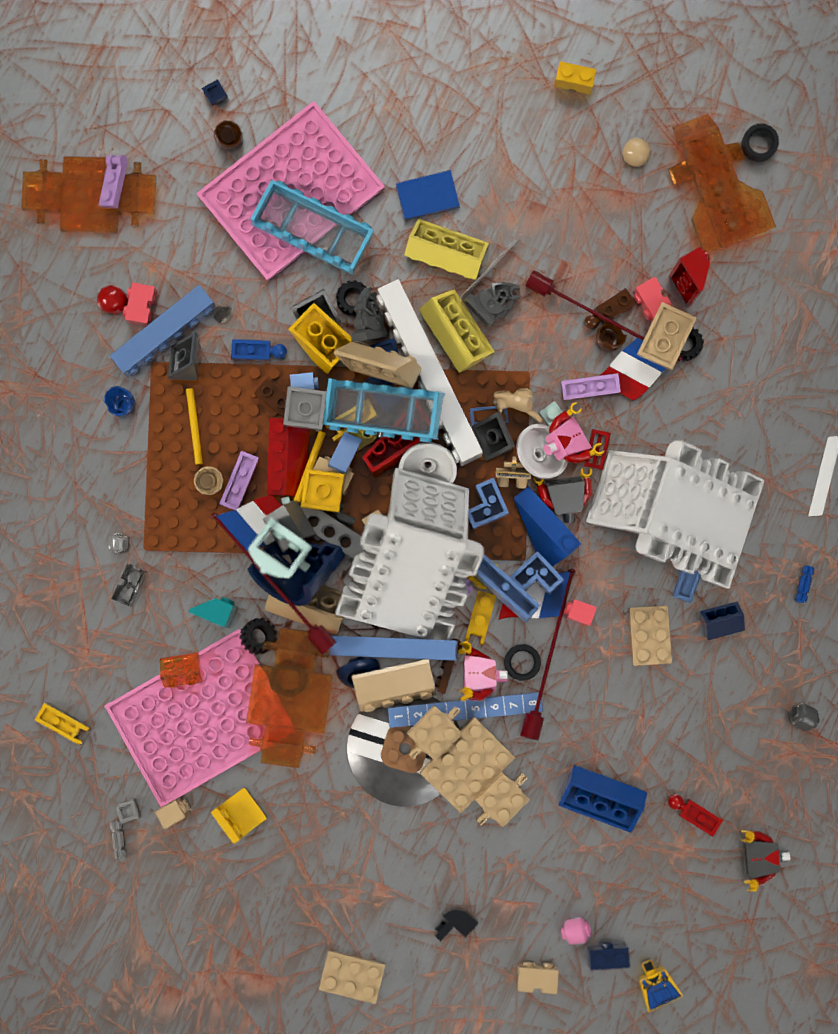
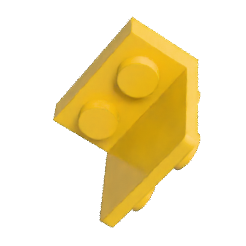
M242 788L210 812L233 844L267 819L246 788Z

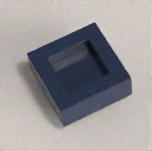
M218 79L202 88L211 106L228 98Z

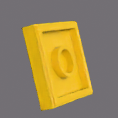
M306 469L301 508L339 513L345 474Z

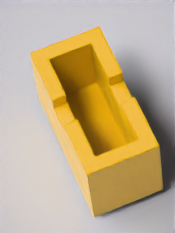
M560 61L554 87L566 90L572 89L576 90V92L590 95L597 69Z

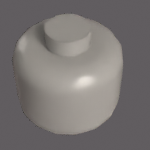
M113 533L110 535L108 546L114 553L120 554L127 550L129 537L124 534Z

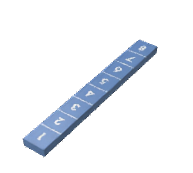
M539 692L489 697L480 702L460 700L387 708L389 728L415 725L433 705L446 714L455 706L460 713L453 721L468 720L473 716L477 719L530 713V710H535ZM542 699L538 712H543Z

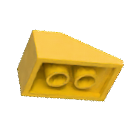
M315 303L288 329L312 361L326 374L341 361L333 354L334 351L352 342V337Z

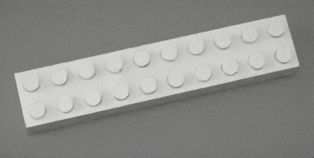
M399 279L378 288L377 303L381 310H385L384 314L388 326H393L394 328L393 336L397 344L401 343L402 345L401 352L403 357L407 355L414 357L422 368L418 376L419 389L445 393L442 401L439 430L443 429V439L447 447L451 445L453 449L451 452L456 464L459 463L462 467L482 457L483 451ZM426 400V404L430 412H432L434 401Z

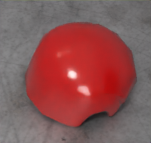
M108 285L101 288L97 295V304L102 311L118 315L128 305L127 294L118 286Z

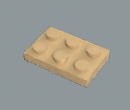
M662 302L637 355L672 371L697 318Z
M668 606L629 608L633 666L672 663Z
M328 950L319 990L376 1004L385 964Z

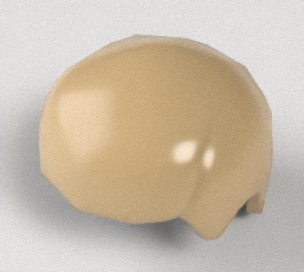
M633 138L627 141L622 152L624 161L633 167H640L646 164L651 155V148L648 142L642 138Z
M206 466L196 472L194 485L201 494L214 495L221 490L224 479L222 473L217 468Z

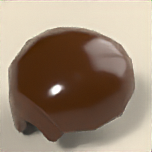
M224 120L217 124L214 130V139L217 145L223 149H233L240 144L243 133L238 124L233 121Z
M604 323L597 329L596 333L598 345L606 351L617 350L625 343L627 337L620 328L610 323Z

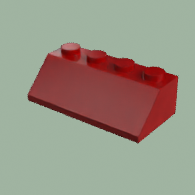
M701 247L682 256L669 274L670 280L687 308L694 303L704 290L710 266V256Z
M269 418L267 496H289V498H295L308 462L309 429L283 426L284 418Z

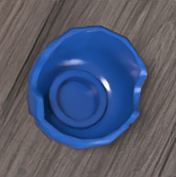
M114 386L105 393L103 401L112 415L122 417L133 410L134 397L129 390L120 386Z

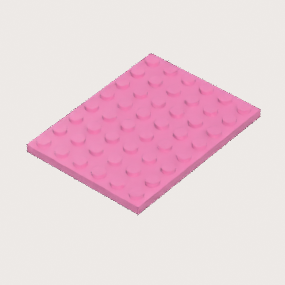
M313 101L196 194L268 282L305 252L251 224L250 218L271 180L276 182L277 180L282 181L288 188L292 190L298 189L304 193V196L308 198L314 197L326 207L330 205L343 215L355 213L384 190L385 186L315 101ZM273 194L260 219L280 228L293 203ZM299 206L286 231L314 245L338 225Z
M241 629L234 631L105 705L107 712L160 807L167 805L297 730L280 698L271 688L269 679L254 653H249V650H245L244 645H241Z

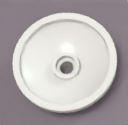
M533 424L525 428L518 437L517 454L524 468L535 477L541 479L555 478L566 469L568 462L565 459L559 461L554 454L547 455L544 452V445L548 444L546 436L550 434L549 426Z
M425 442L410 447L403 454L399 463V469L453 484L457 474V465L452 453L436 443Z

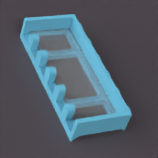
M274 180L270 181L250 218L252 226L351 275H354L356 267L374 236V230L369 224L365 222L359 223L349 214L343 215L338 213L336 208L330 205L326 207L314 197L308 198L300 190H292L279 180L277 182Z
M329 378L323 425H328L330 430L340 431L341 427L347 428V432L358 433V430H365V434L376 435L377 432H382L384 437L394 438L395 434L402 435L401 439L406 440L420 437V441L431 443L432 439L438 440L442 401L445 393L357 383L346 380L340 381Z

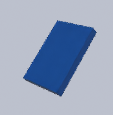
M451 170L396 183L405 221L460 207Z

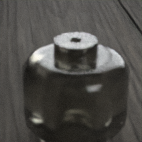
M219 304L212 312L213 318L220 324H226L233 317L232 308L227 304Z

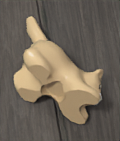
M520 388L515 393L510 391L494 392L495 399L493 403L500 413L510 407L526 412L540 423L543 422L541 416L533 411V393L530 389Z

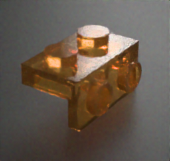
M192 653L160 658V679L165 688H175L181 685L201 683L199 654Z

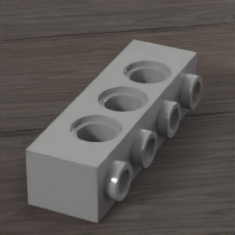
M301 508L308 521L312 517L319 519L318 525L312 527L316 533L312 538L317 541L322 539L327 543L341 546L343 538L351 539L350 547L343 548L341 546L345 559L350 562L353 561L356 555H360L362 551H365L363 545L360 544L362 536L321 510ZM329 527L335 529V534L331 538L326 537L324 534L325 530Z

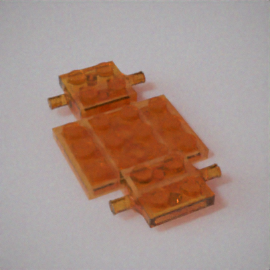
M63 156V173L47 171L48 160L40 159L39 170L35 172L23 171L21 209L37 212L36 223L45 224V213H61V232L118 233V215H132L131 226L138 227L139 215L155 214L156 176L142 174L141 162H138V164L134 162L133 173L125 174L118 208H103L99 206L107 168L106 157Z
M280 627L276 643L264 641L263 649L274 650V667L254 665L246 723L265 726V733L262 739L250 737L249 746L260 747L262 753L260 763L299 768L300 758L303 753L315 754L316 746L304 745V732L324 734L333 675L313 672L317 656L329 658L330 650L322 655L308 640L309 633L307 631Z

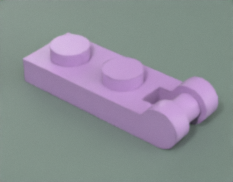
M108 155L106 157L107 168L99 206L103 208H118L128 159L125 155Z

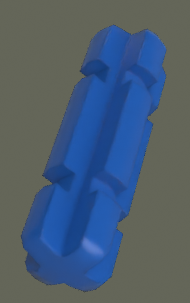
M806 565L803 567V576H801L798 587L799 593L796 596L797 602H807V593H809L812 582L811 576L815 570L812 566Z

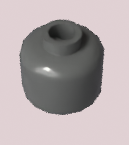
M805 703L794 705L789 713L791 724L803 731H810L816 728L820 721L818 711Z

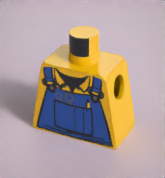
M652 959L641 963L645 974L640 975L638 981L648 1012L683 997L663 966L655 968Z

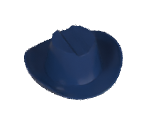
M357 657L350 659L348 664L338 668L336 674L344 685L354 688L353 675L380 670V663L375 658L365 659Z

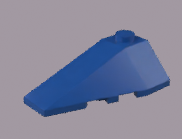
M529 486L513 498L535 552L538 551L552 567L568 557L581 545L572 532Z

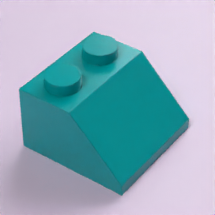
M221 597V600L215 598L190 608L189 613L222 627L229 628L238 607L234 606L235 601Z

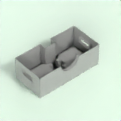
M127 563L121 576L124 581L122 585H117L111 599L131 607L147 572ZM131 568H133V569H135V570H138V571L142 572L143 574H141V573H139V572H136V571L132 570Z

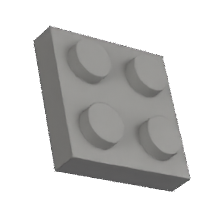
M288 386L283 426L321 431L327 391Z

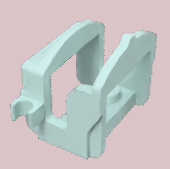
M273 518L269 520L248 549L252 559L260 567L262 574L268 573L276 577L290 579L298 568L306 573L310 567L304 559L312 546ZM271 530L273 531L272 535L277 539L288 541V546L296 552L302 551L290 569L259 548Z

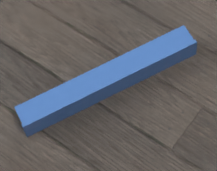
M484 554L474 577L526 623L539 609L540 604Z
M304 635L302 654L322 655L308 640L307 637L309 635ZM332 636L337 643L323 654L331 656L458 661V641Z

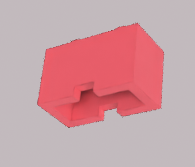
M656 277L639 285L633 291L636 303L638 305L641 304L644 309L643 314L645 318L653 322L662 302L673 307L669 298L662 296L660 291L663 288Z
M132 282V286L127 291L128 305L123 310V317H125L127 323L148 326L151 323L153 312L150 311V307L155 305L158 292L155 286Z
M574 599L566 604L563 614H566L565 619L584 626H590L597 607Z

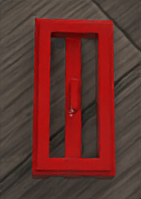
M592 429L589 444L591 447L593 446L595 434H598L597 443H601L602 435L606 436L603 447L604 453L601 456L600 465L596 464L598 456L594 455L593 462L589 463L590 459L586 460L584 467L603 470L611 433Z

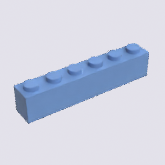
M198 285L113 352L110 357L126 376L134 375L139 371V367L143 363L147 364L152 361L157 352L166 350L172 340L181 338L187 328H193L199 323L201 317L210 315L214 311V302L202 287Z

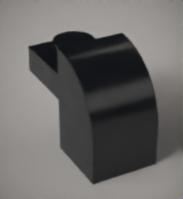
M449 908L442 913L446 921L442 920L435 927V937L441 942L455 928L466 938L479 922L464 908Z

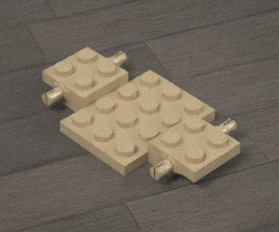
M433 705L407 732L416 744V747L408 753L409 756L415 759L421 752H424L432 758L419 773L460 813L475 800L484 811L476 820L481 826L491 818L504 827L530 800L520 787L528 778L522 773L514 781L502 772L515 757L474 716L459 730L453 721L460 713L455 706L446 714Z

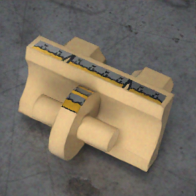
M512 456V462L504 461V467L511 468L496 467L495 474L499 487H508L509 478H516V487L526 488L528 479H531V473L526 469H518L523 468L521 462H516V457Z

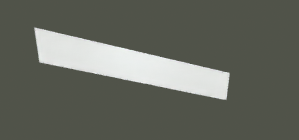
M514 240L459 299H464L518 240Z
M838 436L828 437L808 516L823 515L838 454Z

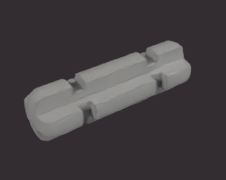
M119 820L110 823L111 830H113V848L116 850L114 855L115 859H123L126 857V851L123 849L125 844L123 831H121L122 824H120Z

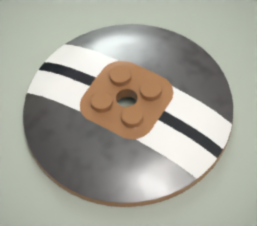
M432 697L426 700L417 699L408 704H394L393 707H403L441 702L436 698ZM380 707L375 708L371 712L360 711L351 726L347 743V755L354 777L368 794L389 805L409 807L421 805L435 799L441 794L419 773L432 758L428 754L421 752L413 759L409 754H403L399 750L402 743H408L411 746L410 752L416 747L414 740L407 734L414 725L389 728L388 709ZM454 721L455 726L460 730L457 721Z

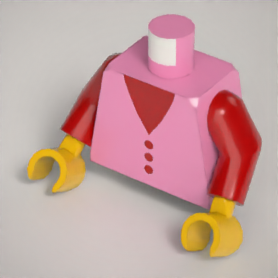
M574 402L570 405L568 411H563L553 419L549 427L550 434L546 436L548 444L544 445V452L547 455L554 454L559 461L565 459L566 462L578 464L592 458L593 455L601 456L604 451H596V448L602 446V443L595 444L594 448L589 450L592 448L575 417H571L572 414H578L582 410L581 408L575 412L572 407L578 402Z
M464 641L459 643L464 649L458 650L459 654L466 653L463 660L464 688L459 690V692L464 693L461 701L469 699L480 702L495 692L496 682H507V670H496L495 660L473 648L470 642Z

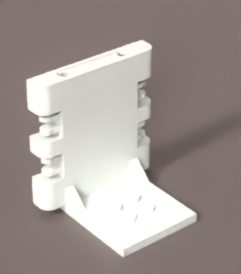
M673 441L668 446L665 457L609 450L586 523L639 534L636 543L638 553L660 562H666L667 559H670L676 569L689 574H694L698 570L703 580L721 588L730 589L764 480L745 471L730 473L728 470L730 463L718 458L702 461L700 456L702 450L684 441Z
M395 468L388 516L371 514L369 516L360 543L366 551H362L360 555L354 557L349 574L354 581L343 588L335 615L427 640H449L455 626L452 608L457 605L463 607L467 597L466 581L463 578H467L469 575H476L484 556L483 546L478 542L467 539L469 488Z

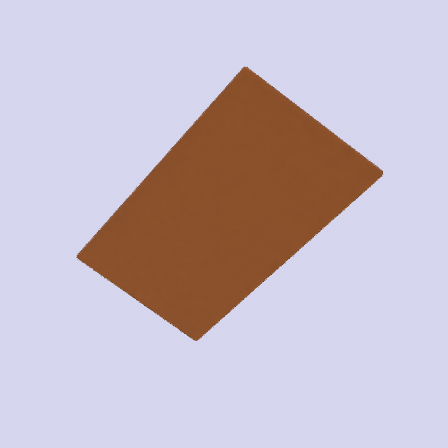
M152 362L144 549L146 551L243 553L215 519H211V515L213 513L219 515L233 511L220 505V501L241 451L260 459L240 507L258 498L267 496L269 418L283 417L254 394L255 391L268 379L287 395L288 386L291 387L290 375L313 372L314 378L318 377L319 389L315 390L327 391L329 378L364 383L370 376L351 371L347 367L335 366L326 374L319 366L199 363L198 380L168 379L169 362ZM443 369L470 427V408L495 406L493 403L495 399L494 392L510 391L515 393L520 388L530 389V373L527 371L465 370L459 373L455 369ZM418 378L412 389H419ZM393 383L395 387H399V386H400V387L408 388V387L401 386V385H398V384ZM190 388L194 389L203 460L201 465H195L186 389ZM339 389L335 418L357 406V391ZM365 393V400L369 399L379 415L367 424L380 425L388 415L383 411L371 393ZM403 397L407 403L393 414L400 417L408 410L409 398ZM416 399L431 421L432 412H430L426 404L427 401ZM508 407L509 423H505L515 446L514 450L488 461L485 460L482 454V457L462 467L457 463V474L453 484L469 488L468 509L482 504L475 486L494 478L509 514L475 530H472L468 521L467 539L481 544L484 548V554L490 560L524 561L526 559L527 529L513 499L524 488L516 487V478H509L508 487H499L495 471L496 467L511 468L504 467V461L512 462V456L516 457V462H520L517 454V440L520 433L529 426V415L526 412ZM498 409L473 411L474 422H480L499 411ZM503 410L502 413H501V415H502L503 420H504V422H505V420H506V414L504 413V410ZM325 425L322 426L321 431L326 433L317 460L319 456L322 458L325 456L332 458L341 440L339 439L334 442L332 437L337 435L338 432L327 429ZM309 429L308 459L318 432L313 429ZM443 429L438 430V440L434 439L431 443L439 444L450 452L453 451L451 445L447 447L443 439ZM378 436L372 444L356 452L349 466L353 469L352 473L355 476L345 496L342 495L341 502L344 504L342 509L344 514L355 518L352 527L345 526L362 536L365 529L362 519L376 510H379L381 515L388 516L393 473L395 468H399L400 463L398 462L374 478L362 457L381 439ZM212 466L222 473L224 479L222 488L214 495L201 494L194 485L195 474L203 467ZM274 497L282 506L281 498L284 497ZM323 511L324 513L335 519L332 512ZM312 517L309 519V523L312 527H316L319 519ZM332 527L327 528L324 532L325 536L328 538L333 537L335 529ZM312 537L305 540L306 542L321 546L326 542L322 539L317 541ZM343 538L341 546L343 548L350 547L351 539Z

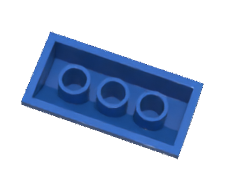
M574 765L568 776L558 806L631 833L644 811L647 792Z

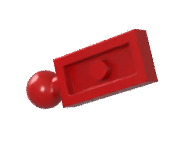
M674 794L668 799L671 809L681 810L680 817L712 837L723 822L722 819L688 799L686 804L678 794Z

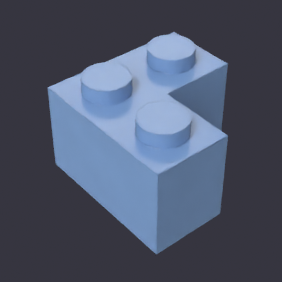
M494 478L475 486L482 504L468 509V521L472 530L509 514Z
M538 551L510 576L524 591L537 582L548 595L553 593L564 582V579Z

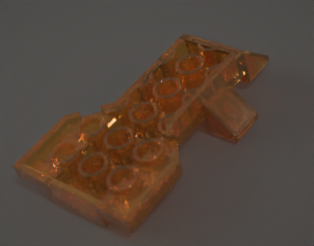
M708 113L672 127L678 144H681L686 160L669 168L668 171L674 187L693 179L695 181L701 198L691 221L702 250L711 253L776 228L763 191L745 185L746 183L738 180L733 165L745 160L739 142L725 145L719 127ZM717 184L719 185V187H723L721 193L719 191H716L715 189L717 187ZM724 202L730 205L727 210L722 207ZM730 220L736 222L734 228L729 226Z

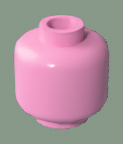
M582 917L565 921L564 927L561 928V934L563 939H566L570 945L586 943L589 937H591V927L589 922L585 921Z

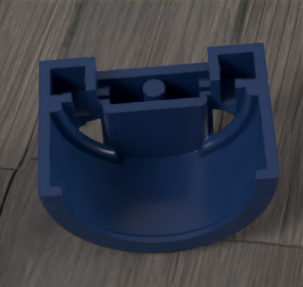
M276 541L263 548L264 552L288 569H290L302 552L300 550L296 552L290 548L282 553ZM306 542L312 546L304 559L310 565L306 573L298 568L290 579L270 574L268 576L295 606L307 605L345 558L341 546L324 542L322 546ZM282 555H289L291 563L284 559ZM252 563L247 569L252 579L269 595L288 604Z

